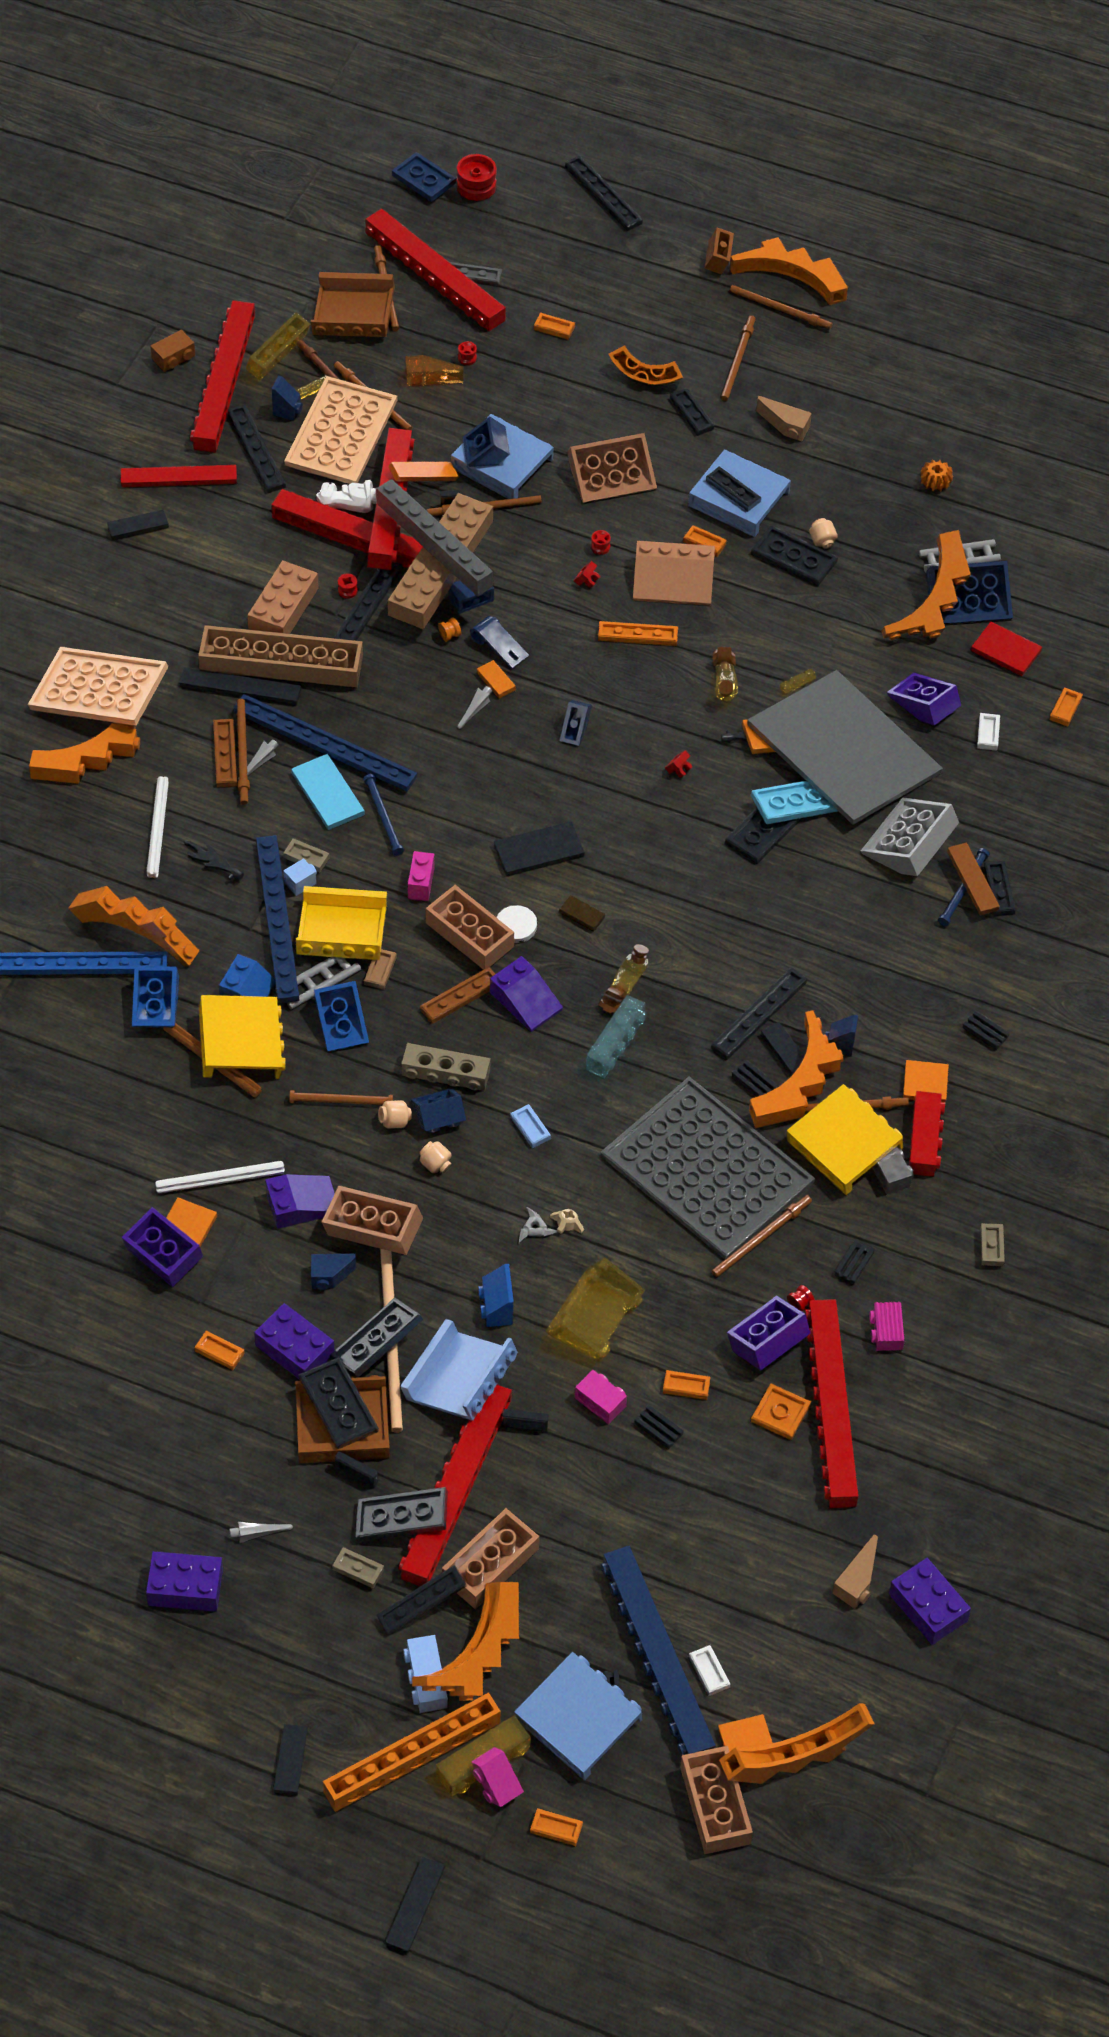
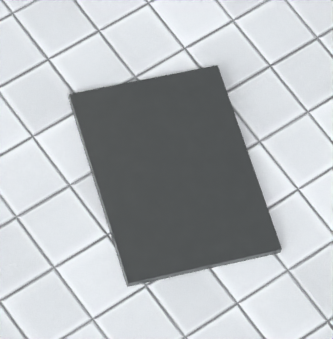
M837 670L747 720V725L852 825L941 774L943 770L934 759Z
M691 1077L686 1078L600 1152V1156L724 1259H727L747 1243L815 1182V1178Z

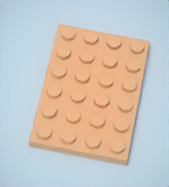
M326 376L285 458V466L348 484L358 483L397 403V396Z
M60 647L29 701L28 706L30 710L137 725L168 669V665L165 661Z

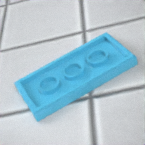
M328 754L291 769L292 775L328 830L365 815V810Z
M807 781L757 789L751 792V797L766 824L838 811Z

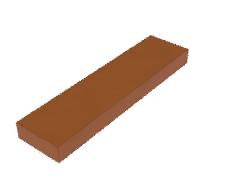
M213 720L217 788L236 787L234 720Z
M967 842L948 847L947 853L979 915L998 911L1000 906Z
M490 967L482 970L421 1005V1012L434 1024L490 992V978L495 973Z

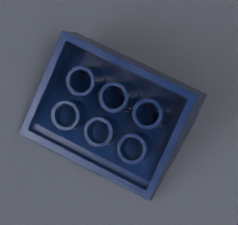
M1007 561L968 563L971 574L969 578L960 585L953 583L958 602L953 606L952 610L942 612V609L940 610L944 624L1013 619ZM930 566L926 571L929 595L935 585L939 566Z

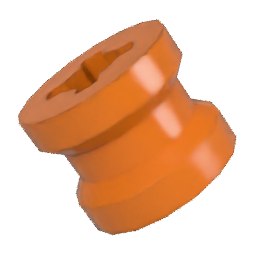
M455 618L449 619L446 623L441 622L438 624L440 635L444 641L447 642L454 636H461V628Z

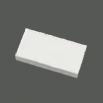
M980 713L977 748L998 749L1000 715Z
M710 1645L689 1653V1659L708 1696L730 1688V1682Z

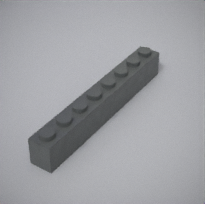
M391 479L377 488V505L477 597L493 587V571L395 481Z

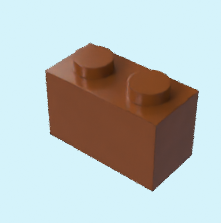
M716 228L708 241L705 269L719 274L723 273L730 262L734 233Z
M182 329L150 346L151 359L164 372L195 356L194 342Z

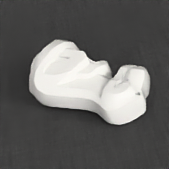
M365 480L363 484L351 483L348 486L342 485V491H337L334 483H323L320 492L316 494L319 503L335 509L340 508L368 513L372 511L373 504H377V488H373L371 480Z

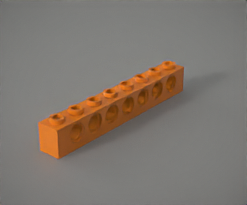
M487 1693L324 1780L323 1793L336 1812L500 1724L501 1711L491 1695Z

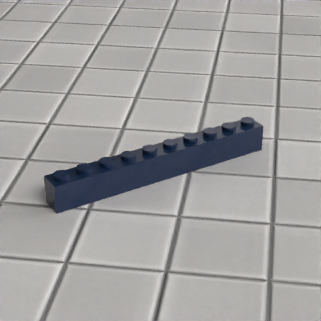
M630 1545L605 1553L603 1563L601 1564L603 1575L605 1577L608 1576L611 1582L609 1583V1588L612 1596H617L619 1613L621 1616L625 1615L628 1634L634 1636L636 1653L638 1656L642 1655L645 1674L651 1676L653 1693L655 1696L659 1695L662 1702L660 1703L662 1714L664 1717L668 1716L670 1721L668 1724L672 1737L676 1736L679 1742L677 1748L680 1756L714 1749L716 1745Z

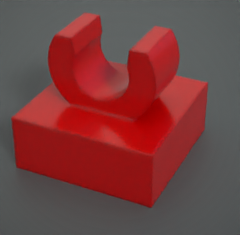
M593 561L589 562L581 569L573 581L578 586L585 582L587 587H593L595 583L591 578L594 581L600 578L597 572H593L597 565Z
M685 750L676 755L665 767V770L669 774L676 770V774L679 777L686 775L682 767L687 771L692 768V765L686 761L690 757L688 752Z

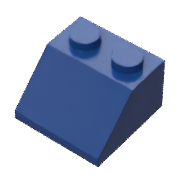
M237 954L219 984L220 996L268 997L276 985V980L257 961Z
M504 1264L482 1277V1286H478L479 1300L483 1299L484 1305H480L481 1319H486V1327L513 1325L514 1302L509 1264Z

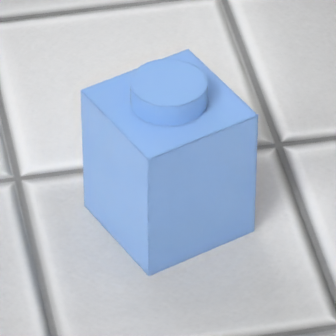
M304 858L283 870L284 883L296 896L303 892L304 886L312 887L316 884L317 871Z

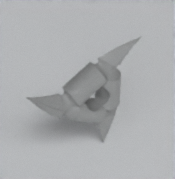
M527 1207L530 1217L523 1226V1229H521L519 1243L527 1235L547 1236L556 1233L557 1230L547 1228L540 1215ZM533 1225H537L539 1228H531V1227H532Z

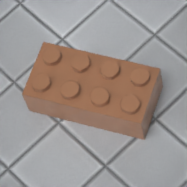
M282 560L248 613V630L290 634L318 590V573Z
M456 885L426 908V924L483 970L493 965L514 947V931Z
M338 1186L322 1220V1224L329 1236L407 1255L423 1217L416 1204Z
M505 1508L442 1567V1573L453 1565L458 1568L467 1587L457 1592V1594L476 1609L485 1600L486 1583L505 1582L539 1550V1536Z
M728 1746L682 1755L680 1768L704 1854L749 1845L752 1841L753 1831L738 1781H728L719 1759L729 1753Z

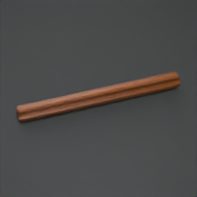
M176 1023L175 1027L163 1028L167 1033L202 1058L201 1042ZM215 1068L251 1096L257 1097L261 1093V1086L237 1068Z

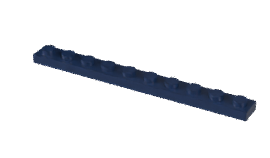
M245 694L240 698L245 700L246 719L325 755L328 754V756L360 771L374 774L376 778L406 792L417 779V773ZM237 703L233 707L235 714H237Z
M277 835L256 837L278 1002L300 1001Z

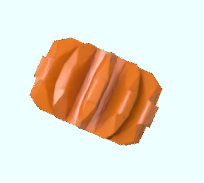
M932 459L930 463L926 462L920 473L921 484H925L926 489L932 488V491L938 489L941 492L943 488L947 489L953 479L952 467H948L947 462L941 463V460L935 462Z

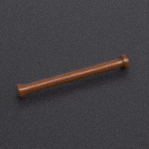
M290 1090V1103L304 1101L383 1105L385 1101H393V1095L382 1097L295 1093V1090Z

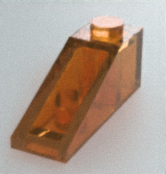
M425 355L405 356L407 386L463 383V366Z

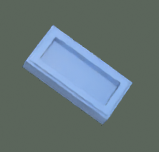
M529 1104L510 1113V1118L532 1148L551 1139L550 1133Z

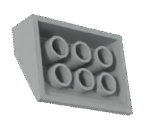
M902 798L862 848L861 853L901 874L918 876L959 824L952 804Z

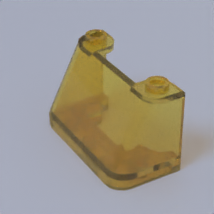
M604 1257L591 1265L583 1273L549 1324L546 1333L594 1359L600 1357L603 1359L611 1349L609 1347V1338L625 1313L632 1307L636 1309L643 1300L641 1296L645 1289Z

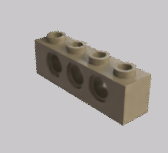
M407 1043L402 1060V1076H407L411 1079L428 1080L433 1083H445L450 1086L466 1087L471 1090L485 1091L490 1073L491 1058Z

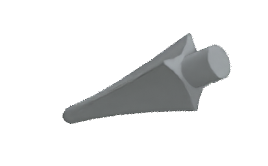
M486 686L483 690L477 689L468 710L457 726L458 729H461L480 709L490 702L488 697L492 692L490 687Z
M271 740L269 744L263 741L256 755L247 766V775L276 755L274 749L278 746V743L275 740Z
M238 1522V1528L229 1529L230 1538L239 1537V1542L241 1543L260 1536L291 1530L293 1526L291 1524Z

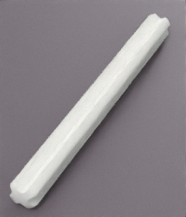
M161 776L158 777L147 865V876L149 878H157L159 872L169 783L167 777Z
M282 1161L159 1180L156 1181V1191L160 1194L283 1174L284 1164Z

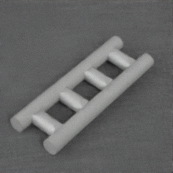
M994 539L962 544L967 563L1001 561L1000 554L993 555L991 547L996 546ZM938 548L919 550V557H927L929 563L924 565L925 573L930 566H939L935 559V556L939 555ZM983 549L985 556L974 557L972 550Z
M330 957L296 976L297 984L299 985L303 982L309 990L299 995L300 1001L287 1002L288 1007L292 1010L313 998L314 989L333 986L361 970L360 965L356 963L351 966L345 958ZM338 963L343 971L333 975L328 968ZM321 973L326 981L316 986L310 978Z

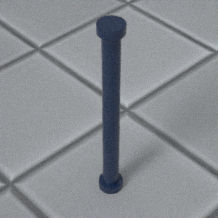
M368 774L364 776L363 781L368 785L392 846V854L394 856L401 855L404 852V848L399 844L375 783V775Z
M980 848L977 852L976 861L979 867L990 855L989 851L984 848ZM963 882L944 914L939 916V924L943 926L950 924L951 916L967 891Z

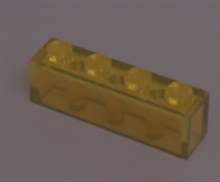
M296 312L250 356L246 370L258 380H261L297 345L299 340H302L307 335L310 323Z
M514 1715L436 1765V1776L451 1796L457 1793L462 1794L470 1788L471 1784L477 1781L473 1775V1770H475L471 1763L473 1760L496 1747L504 1751L508 1761H510L516 1755L522 1756L529 1750L531 1737Z

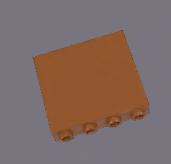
M319 272L320 288L314 320H311L313 335L387 337L395 289L393 274Z
M372 1375L363 1378L351 1376L354 1385L376 1422L379 1432L341 1449L336 1448L301 1382L295 1381L299 1463L335 1462V1456L339 1451L355 1460L390 1459L385 1376Z

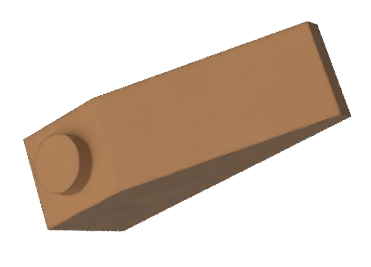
M758 396L756 411L784 436L803 441L811 424L812 413Z
M875 1534L834 1583L833 1594L854 1609L860 1602L864 1604L870 1596L869 1587L878 1536Z

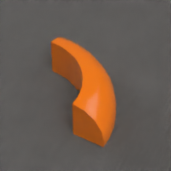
M625 345L608 354L613 363L624 374L642 383L663 385L684 379L675 361L664 365H647L631 355Z

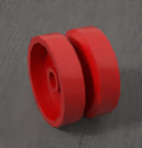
M471 154L463 157L457 165V190L460 195L468 200L475 201L491 197L496 190L497 168L495 162L490 157L481 154Z

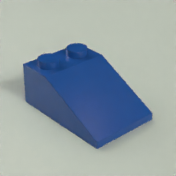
M135 966L132 1027H175L179 992V973L177 967Z
M356 981L314 989V998L327 1052L369 1043Z

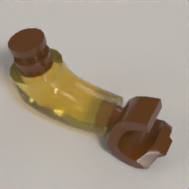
M717 647V650L712 654L713 667H715L716 673L715 694L719 700L727 702L733 700L738 694V681L734 668L736 666L735 653L731 652V647Z
M637 944L634 946L633 952L627 955L618 969L611 987L605 992L598 1004L603 1007V1010L611 1014L614 1012L618 1015H621L628 1003V995L648 966L649 962L646 959V955L649 950L646 946Z

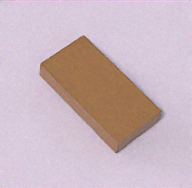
M381 949L380 960L371 961L364 979V985L384 990L397 958V953Z

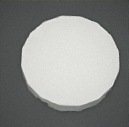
M509 906L498 913L497 918L514 931V943H519V941L523 940L525 942L534 936L537 930V919L528 908Z

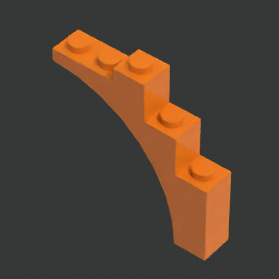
M779 237L763 241L761 248L731 256L730 271L732 274L747 271L776 272L794 277L813 287L824 297L829 305L847 300L848 287L830 258L813 262L805 248L787 252Z
M959 530L943 533L938 536L939 569L935 585L929 597L911 615L899 622L884 626L882 629L883 639L888 637L890 640L901 637V634L905 633L915 635L920 630L923 637L936 638L944 631L945 626L940 610L942 609V612L952 610L953 606L958 602L953 583L955 585L963 584L971 575Z
M113 722L99 735L82 744L51 751L33 750L29 764L31 779L79 784L80 776H84L85 768L107 770L108 763L112 762L113 755L134 757L135 750H139L140 737H137L136 725Z
M107 886L79 893L68 908L82 923L91 921L110 923L146 937L171 954L184 967L189 966L199 952V949L175 926L177 920L164 907L148 910L135 896L120 900Z
M813 1010L805 1012L804 1026L808 1037V1047L799 1068L778 1088L767 1094L750 1099L749 1112L755 1128L804 1117L805 1108L808 1107L806 1097L822 1094L823 1085L826 1084L824 1075L840 1071L843 1054L841 1050L837 1049L835 1042L828 1043L826 1034L823 1035L821 1031V1020L816 1018Z
M486 1583L481 1618L472 1639L464 1651L441 1670L428 1675L412 1677V1686H422V1691H436V1686H441V1691H450V1696H459V1701H473V1696H483V1672H492V1667H501V1644H510V1639H519V1583Z
M859 1703L846 1713L809 1732L763 1746L735 1747L719 1759L728 1781L763 1784L779 1771L797 1773L811 1761H832L846 1750L844 1746L872 1727L874 1722L866 1705Z

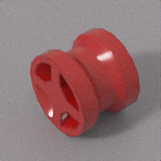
M466 341L458 346V361L461 364L472 365L476 362V345Z
M604 530L595 531L591 536V550L598 555L607 554L610 550V534Z
M352 574L341 575L338 579V594L346 599L355 597L358 592L357 578Z
M800 1285L795 1293H790L787 1296L788 1303L801 1312L805 1310V1306L809 1305L810 1300H815L813 1294L804 1285Z

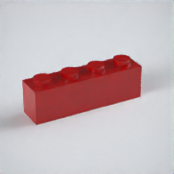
M916 1091L909 1165L914 1175L934 1177L935 1169H940L941 1156H937V1150L941 1151L942 1138L938 1137L939 1133L943 1132L944 1120H940V1115H944L945 1102H941V1093Z

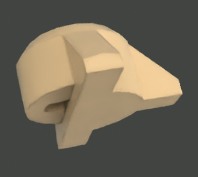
M566 1209L550 1215V1218L557 1221L559 1226L557 1232L560 1234L564 1230L570 1231L574 1229L581 1234L584 1231L583 1226L578 1220V1215L573 1210Z

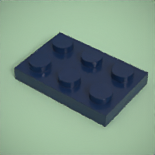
M417 152L392 170L394 178L430 202L456 184L454 176Z

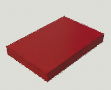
M990 622L971 646V651L1023 676L1041 653L1042 646Z

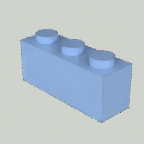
M435 1635L407 1639V1648L403 1649L405 1662H410L411 1669L408 1670L410 1684H412V1677L428 1675L442 1669ZM415 1686V1691H412L413 1704L418 1705L420 1713L448 1708L446 1691H441V1686H436V1691H422V1686Z

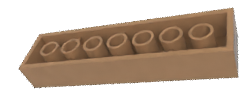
M458 493L439 523L473 553L493 522V506ZM422 547L388 599V616L424 629L457 577Z
M205 625L199 651V669L223 674L358 687L363 659V642Z

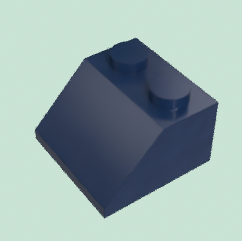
M490 416L463 436L466 463L469 467L497 465L510 455L506 426Z
M452 1088L411 1099L421 1128L429 1133L439 1131L440 1127L446 1125L448 1127L458 1126L461 1124V1121L466 1120L461 1095Z

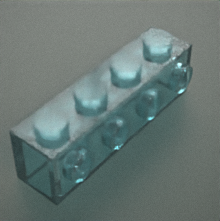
M629 995L625 997L588 1052L586 1070L600 1077H606L608 1072L614 1068L620 1054L624 1053L630 1039L634 1038L639 1025L645 1021L647 1016L645 1012L646 1003Z

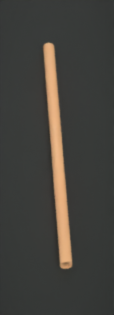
M380 1249L384 1306H386L394 1298L391 1251ZM395 1344L387 1352L391 1430L398 1433L403 1430L398 1347Z

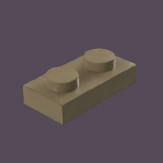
M292 839L284 851L283 857L295 863L304 858L308 864H312L316 871L320 873L329 860V853Z
M981 1223L982 1265L1004 1266L1003 1224Z
M344 1547L332 1565L334 1571L371 1588L375 1587L384 1571V1565Z

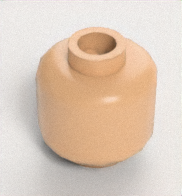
M825 518L818 519L812 523L809 533L814 545L824 549L833 546L834 541L837 539V532L833 523Z
M402 1100L385 1101L379 1108L378 1117L380 1123H383L386 1128H404L408 1120H411L412 1112L411 1108H408L407 1104Z
M430 1141L419 1152L421 1155L420 1162L431 1173H437L439 1170L443 1173L451 1165L449 1162L451 1152L440 1142L432 1143Z

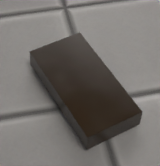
M572 895L559 908L560 914L593 932L605 919V913Z

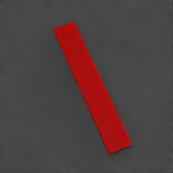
M236 465L121 468V487L237 484Z

